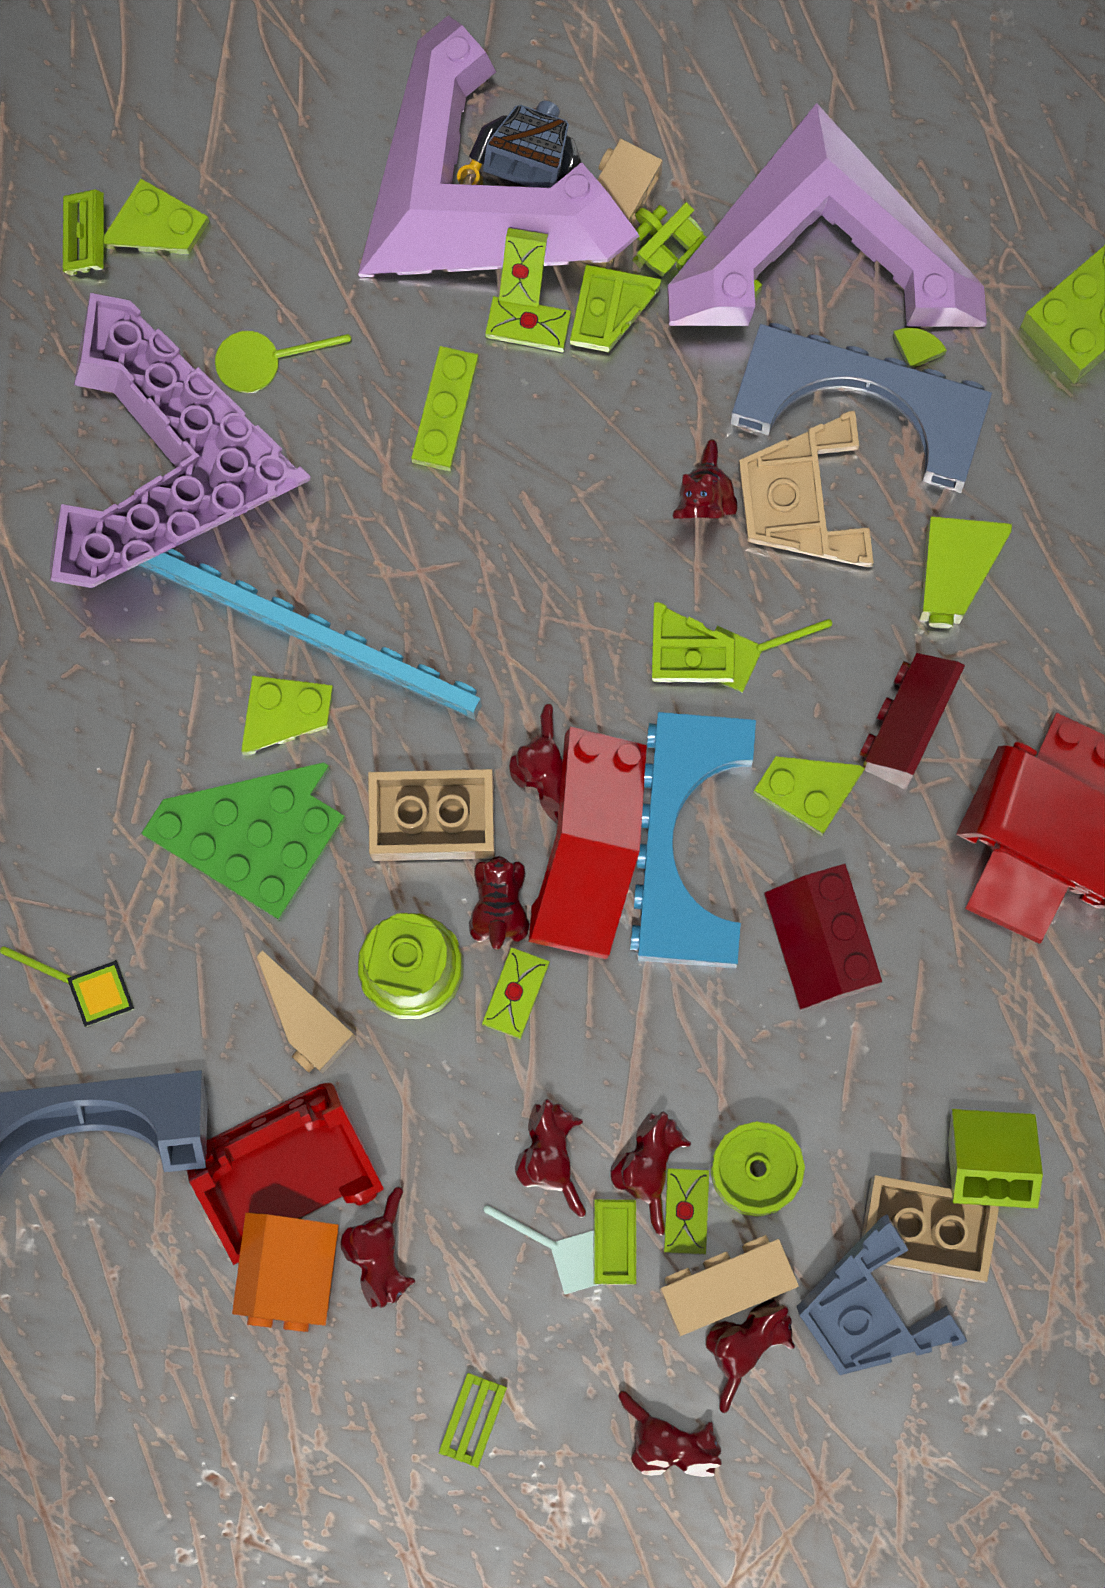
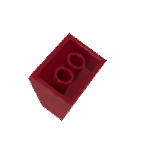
M920 653L915 654L911 664L903 661L893 682L900 685L894 700L886 697L876 718L883 722L878 735L875 736L869 733L859 755L866 758L863 764L865 771L905 790L907 789L965 667L964 664Z
M846 864L804 875L764 892L800 1011L879 988L882 984V978Z

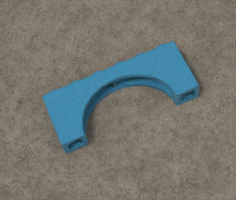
M658 712L657 724L649 723L647 747L655 748L654 764H645L644 788H652L651 804L643 803L641 828H649L647 844H640L637 868L645 869L644 885L636 884L634 909H642L641 926L632 925L630 949L639 950L638 961L737 968L741 923L728 921L713 915L699 905L689 894L679 877L675 865L673 831L684 803L691 793L705 780L729 769L752 767L756 720Z

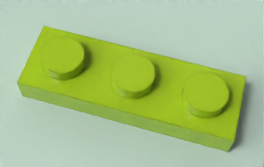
M443 346L439 347L411 457L412 463L451 472L479 362L478 354Z

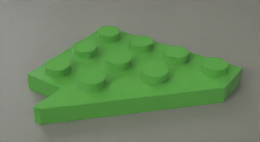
M323 762L163 799L141 834L280 921L346 818L343 814L313 797V794L330 770L329 765Z

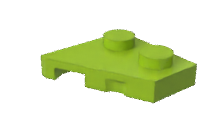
M140 179L105 233L104 247L115 250L116 247L138 248L139 251L144 252L166 250L170 253L190 254L210 221L205 214Z
M586 265L570 337V345L610 352L658 293L661 279Z
M654 602L653 682H734V638L717 630L712 631L706 628L703 623L691 617L686 618L668 609L667 605Z
M252 675L241 749L242 754L251 755L256 753V750L277 743L280 745L295 740L297 736L306 733L312 734L327 729L334 691L333 685Z
M775 756L753 793L823 836L865 768L854 764Z

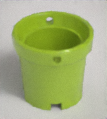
M398 913L382 920L367 934L358 954V978L363 993L380 1011L398 1019H422L441 1011L455 997L463 980L464 956L456 935L442 922L421 913Z

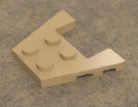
M855 411L846 412L840 415V418L824 425L819 424L810 428L804 434L788 441L785 439L739 460L748 542L863 567L873 566L869 528L827 531L818 454L858 450L859 439Z

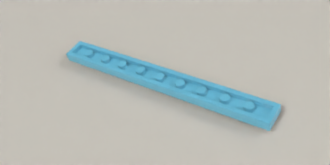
M170 549L139 564L143 568L473 720L476 719L482 707L481 698L475 696L477 690L460 681H455L454 685L440 680L441 674L426 665L418 664L416 669L403 663L404 657L389 648L382 647L380 651L366 646L367 640L352 631L346 630L344 635L329 628L330 622L315 614L309 613L307 618L293 612L295 607L278 597H272L271 601L257 595L258 590L246 582L236 580L235 584L221 579V572L209 565L200 563L198 568L184 562L186 557L174 549Z

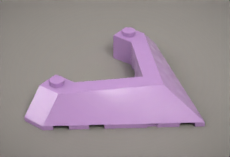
M449 15L418 40L358 272L360 278L375 277V274L397 272L398 275L432 273V270L447 269L448 272L502 269L508 228L548 234L544 266L569 265V261L592 260L593 263L609 262L640 236L606 189L582 162L551 188L452 184L454 164H457L461 134L459 128L461 113L464 112L466 97L495 74L496 70L484 49L463 25Z
M817 103L667 287L669 326H749L755 309L754 281L772 261L774 262L795 242V239L809 225H812L822 215L832 225L836 223L852 238L851 242L874 263L878 261L894 275L893 280L904 289L906 326L985 327L987 324L984 286Z
M90 293L79 347L74 385L114 393L176 468L164 476L159 475L135 490L134 495L118 505L113 504L104 511L61 504L54 527L50 556V581L93 588L311 479V476L300 466L296 468L281 453L282 448L258 425L254 426L245 417L246 413L199 367L194 369L180 355L181 350L159 328L154 330L140 316L141 311L130 300Z

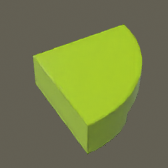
M902 328L893 332L894 340L908 368L914 369L946 355L947 350L943 343L936 336L925 330Z

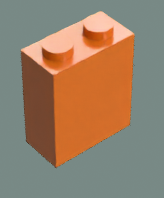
M245 1213L232 1314L248 1316L247 1325L272 1328L273 1319L284 1321L283 1329L308 1332L309 1324L326 1326L339 1225L268 1214Z

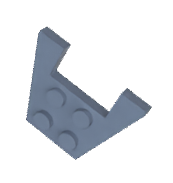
M887 1214L876 1222L796 1306L800 1317L839 1375L891 1363V1357L915 1352L918 1356L932 1352L931 1347L951 1342L952 1347L967 1342L963 1330L947 1306L908 1327L873 1275L872 1271L908 1251L904 1239Z

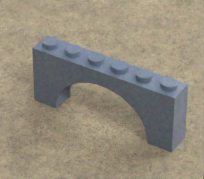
M770 323L769 326L759 325L734 404L730 424L769 435L779 415L790 404L805 395L833 388L864 391L876 395L895 406L915 428L922 443L925 458L922 481L961 493L992 392L985 391L984 386L977 382L964 380L958 383L948 380L943 373L933 369H924L921 372L908 368L904 361L896 358L887 357L881 360L871 357L866 350L859 347L847 346L844 349L830 345L831 342L822 336L808 335L803 337L793 334L789 327L782 324Z
M202 1070L0 1092V1177L17 1157L30 1148L62 1135L84 1131L119 1132L143 1140L159 1154L164 1173L206 1168L208 1100Z

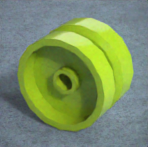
M756 1121L739 1125L723 1137L713 1154L710 1174L714 1190L726 1206L741 1215L761 1217L778 1212L794 1199L803 1183L805 1164L801 1148L788 1132L775 1124ZM757 1161L758 1164L764 1163L766 1171L763 1173V1176L756 1177L751 1174V1163Z

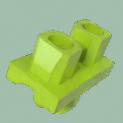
M685 202L662 225L660 221L668 214L663 206L659 205L652 213L645 208H640L635 213V217L640 223V226L636 229L640 236L637 240L642 241L648 233L653 237L637 252L632 261L640 269L646 264L651 270L663 277L679 260L664 245L670 237L673 236L688 250L704 233L697 222L691 217L694 209Z

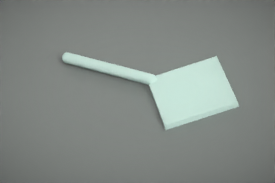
M489 1205L484 1206L483 1210L488 1215L552 1250L564 1295L596 1286L593 1285V1231L555 1242Z

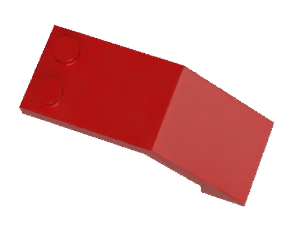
M1056 712L1036 758L1105 794V735ZM993 850L979 876L965 909L1041 944L1069 886L1004 852L997 853Z
M571 726L565 733L557 833L539 896L531 906L528 942L602 959L609 957L640 852L647 745Z

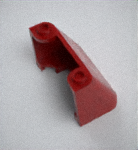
M1014 742L1013 747L1008 745L998 746L956 835L973 844L979 838L981 842L992 846L991 849L995 852H1004L1069 886V891L1081 894L1079 900L1096 909H1105V794L1036 758L1037 751L1028 745Z
M323 1083L312 1087L208 1139L206 1168L186 1170L189 1183L233 1265L239 1263L245 1213L268 1214L299 1219L340 1197L346 1203H355L358 1206L367 1204L376 1198L378 1192L384 1190L371 1159L332 1083Z

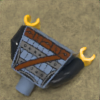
M541 101L536 110L518 105L513 108L508 116L503 115L485 124L481 128L469 155V158L472 159L470 164L462 166L457 172L459 184L464 183L467 175L475 174L476 178L472 185H483V177L479 171L482 164H484V172L527 187L551 188L581 163L575 140L567 136L568 122L558 118L560 114L558 106L550 101Z

